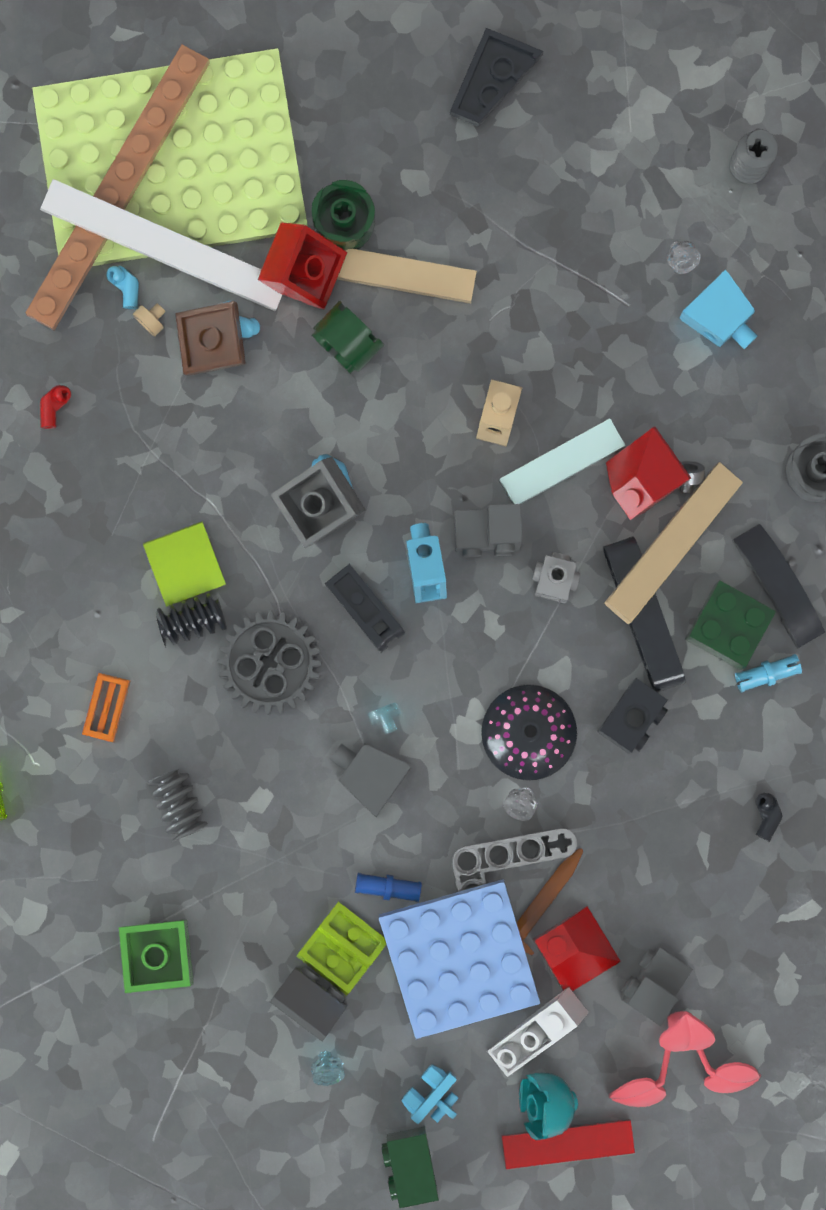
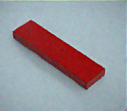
M630 1119L571 1126L560 1135L542 1140L531 1138L528 1132L501 1135L506 1169L635 1153Z

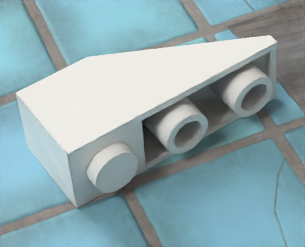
M568 987L487 1052L508 1077L575 1029L589 1012Z

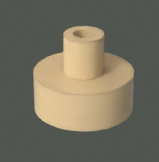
M158 303L149 311L141 305L132 314L154 337L164 328L158 319L166 311Z

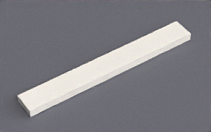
M53 179L41 206V211L276 311L282 294L258 281L261 269Z

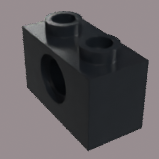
M635 678L602 724L598 733L628 754L632 753L634 749L640 751L650 737L646 734V731L652 722L658 725L667 713L668 709L663 706L668 699ZM636 709L642 713L643 723L639 727H634L628 723L627 713L629 710Z

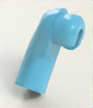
M122 266L110 267L107 270L106 277L109 282L123 292V308L138 309V279Z

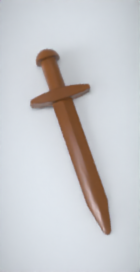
M579 848L560 864L517 921L527 954L532 956L534 952L524 942V939L574 874L583 854V849Z

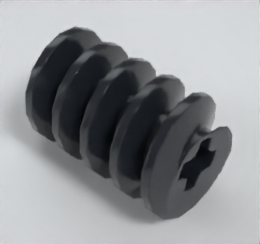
M210 593L206 594L205 604H202L198 597H194L192 608L184 600L181 601V611L179 612L173 604L169 605L168 615H165L161 608H158L156 612L158 627L165 647L167 638L173 645L178 644L179 634H181L185 641H190L192 630L198 638L203 637V627H206L209 633L213 634L215 633L216 623H218L222 630L227 629L219 599L214 600Z

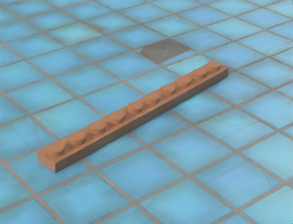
M183 44L180 46L93 197L123 210L126 209L209 66L210 61L207 57ZM75 226L25 312L26 315L55 331L108 239Z

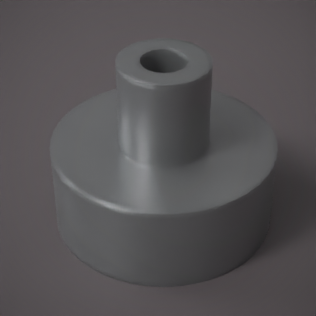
M682 461L681 464L691 479L681 486V491L692 493L694 492V485L704 481L705 467L697 462Z

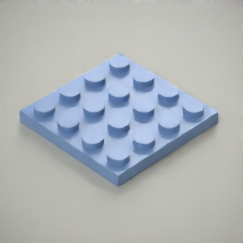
M504 879L379 914L381 928L416 1039L540 1004V998Z

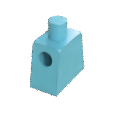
M726 270L690 303L679 317L684 323L719 347L732 337L743 349H746L758 336L745 324L752 317L755 310Z
M427 523L412 525L410 527L412 539L406 541L415 603L446 599V577L438 536L430 535L429 524Z

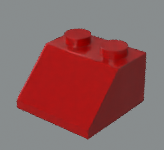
M281 222L258 281L282 295L325 310L348 252L304 224Z

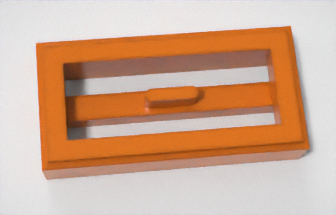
M98 673L82 735L114 743L130 685L129 680ZM104 681L110 683L97 731H92ZM119 684L121 688L109 733L104 734L115 688Z

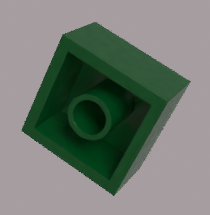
M718 581L710 592L685 640L742 670L748 665L776 611L726 583Z
M425 1126L387 1134V1143L382 1144V1154L385 1168L392 1167L393 1172L392 1176H388L391 1200H398L399 1208L439 1201Z

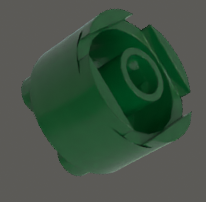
M337 180L322 188L316 194L311 210L314 231L343 250L360 249L371 237L375 227V206L363 186L350 180ZM343 212H348L349 217H346L345 220L339 219Z
M338 301L313 327L315 332L311 335L327 352L333 348L337 352L334 358L350 374L354 370L359 372L384 346V343L379 338L377 339L372 334V331L349 308H345L341 301Z

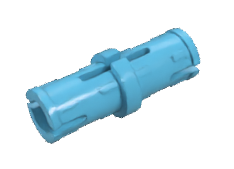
M793 654L790 657L771 663L767 660L761 662L759 667L735 673L736 683L741 682L738 685L739 691L742 693L764 684L771 686L776 684L777 680L802 674L801 664L788 667L797 664L799 658L796 654Z

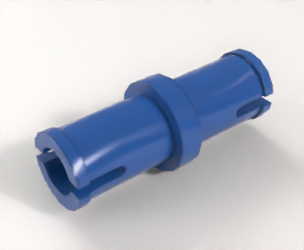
M358 873L355 893L383 896V900L389 901L390 898L419 902L422 883L393 879V875L379 877Z

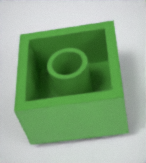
M187 919L119 927L125 993L188 987L194 984Z

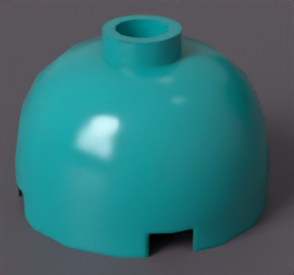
M552 1073L526 1075L528 1078L522 1079L520 1083L519 1106L521 1113L527 1110L529 1122L524 1123L530 1137L535 1140H542L562 1134L569 1128L574 1118V1113L578 1108L575 1092L571 1091L568 1084L561 1077Z

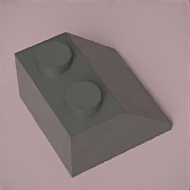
M306 966L302 970L295 967L270 1000V1003L323 1042L346 1010L348 1005L343 1002L346 997L332 986L326 990L318 984L317 981L320 977Z

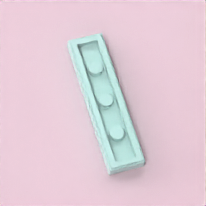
M609 418L505 475L499 481L512 504H522L621 450L626 445Z

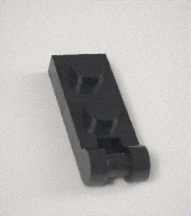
M350 563L325 583L326 587L380 653L388 648L387 644L395 637L399 639L405 634L402 627ZM383 620L388 628L378 634L373 627Z

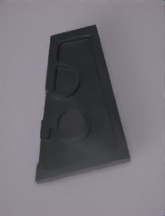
M486 28L452 105L450 115L479 127L543 56V51Z

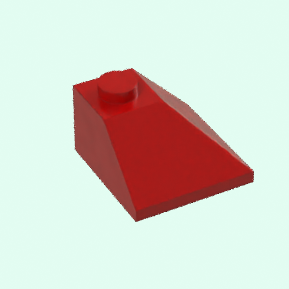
M656 427L651 428L606 462L612 494L630 520L648 511L691 479Z
M588 906L532 939L563 991L568 987L574 991L621 962Z

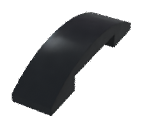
M758 524L732 540L747 566H751L783 620L781 622L797 649L824 634L825 630L806 592L762 525Z

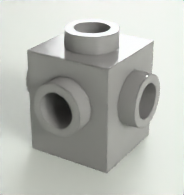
M556 552L552 553V557L546 555L543 563L537 562L532 579L538 581L535 596L566 603L570 590L576 591L580 573L575 572L577 563L570 562V556ZM558 573L561 576V580L553 579L551 574Z

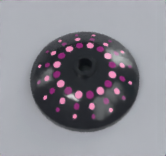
M521 685L506 690L490 704L482 722V743L490 761L504 774L519 780H539L556 773L568 762L576 745L577 725L569 705L557 693L542 686ZM531 725L535 727L536 735L530 738L525 735L524 729L526 726Z

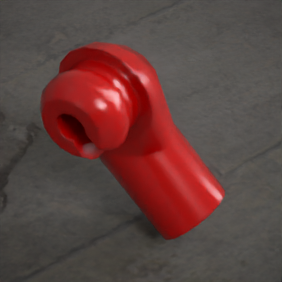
M57 385L41 398L40 428H56V412L71 398V391L67 386Z

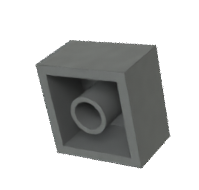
M333 457L319 461L270 494L304 548L316 544L366 511Z

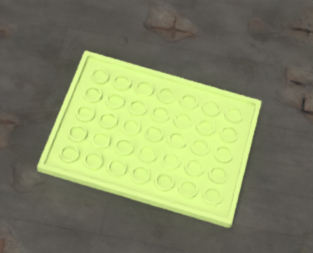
M278 48L209 59V66L125 210L209 247L275 237L281 222L308 226ZM169 66L32 87L48 189L54 179L94 196ZM52 215L59 256L76 225ZM107 240L92 266L147 258L148 256Z

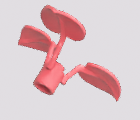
M680 1011L672 1013L667 1017L668 1029L659 1037V1044L665 1049L659 1078L656 1081L651 1078L632 1080L611 1092L609 1098L631 1107H647L662 1101L666 1096V1090L661 1086L665 1083L671 1051L697 1050L707 1074L710 1075L704 1079V1086L714 1092L734 1093L744 1090L756 1083L761 1078V1074L758 1073L755 1067L741 1062L724 1064L717 1069L712 1068L703 1049L714 1044V1032L691 1013Z

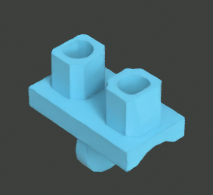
M431 1064L421 1076L433 1088L426 1097H423L415 1088L411 1087L401 1099L407 1110L412 1113L411 1119L417 1124L424 1119L435 1105L438 1108L431 1115V1118L437 1123L445 1114L452 1119L457 1115L451 1107L459 1097L451 1092L444 1101L441 1099L456 1082V1076L450 1071L446 1073L441 1068Z

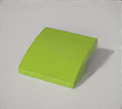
M203 521L143 543L166 607L226 585Z
M338 901L296 957L347 996L387 944L381 934Z

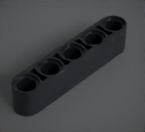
M634 536L603 546L605 559L616 588L642 556ZM655 593L629 626L651 687L658 693L684 684L686 679Z

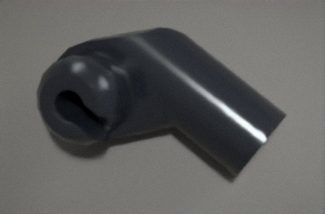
M761 793L756 798V805L763 821L755 835L770 842L783 816L775 796L769 793Z

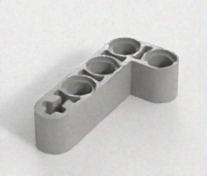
M555 829L459 848L452 857L457 892L463 891L469 884H477L479 886L486 884L484 874L486 872L568 857L575 852L577 839L570 830ZM558 834H562L564 839L570 840V845L565 846V852L561 853L560 848L555 847L548 849L550 856H545V845L541 839L542 836H547L546 843L557 841ZM526 840H533L538 844L539 852L534 858L528 859L521 852V846ZM495 846H502L507 851V859L500 865L494 864L489 857L490 850ZM471 852L475 856L476 864L471 870L466 871L459 867L458 857L461 853Z

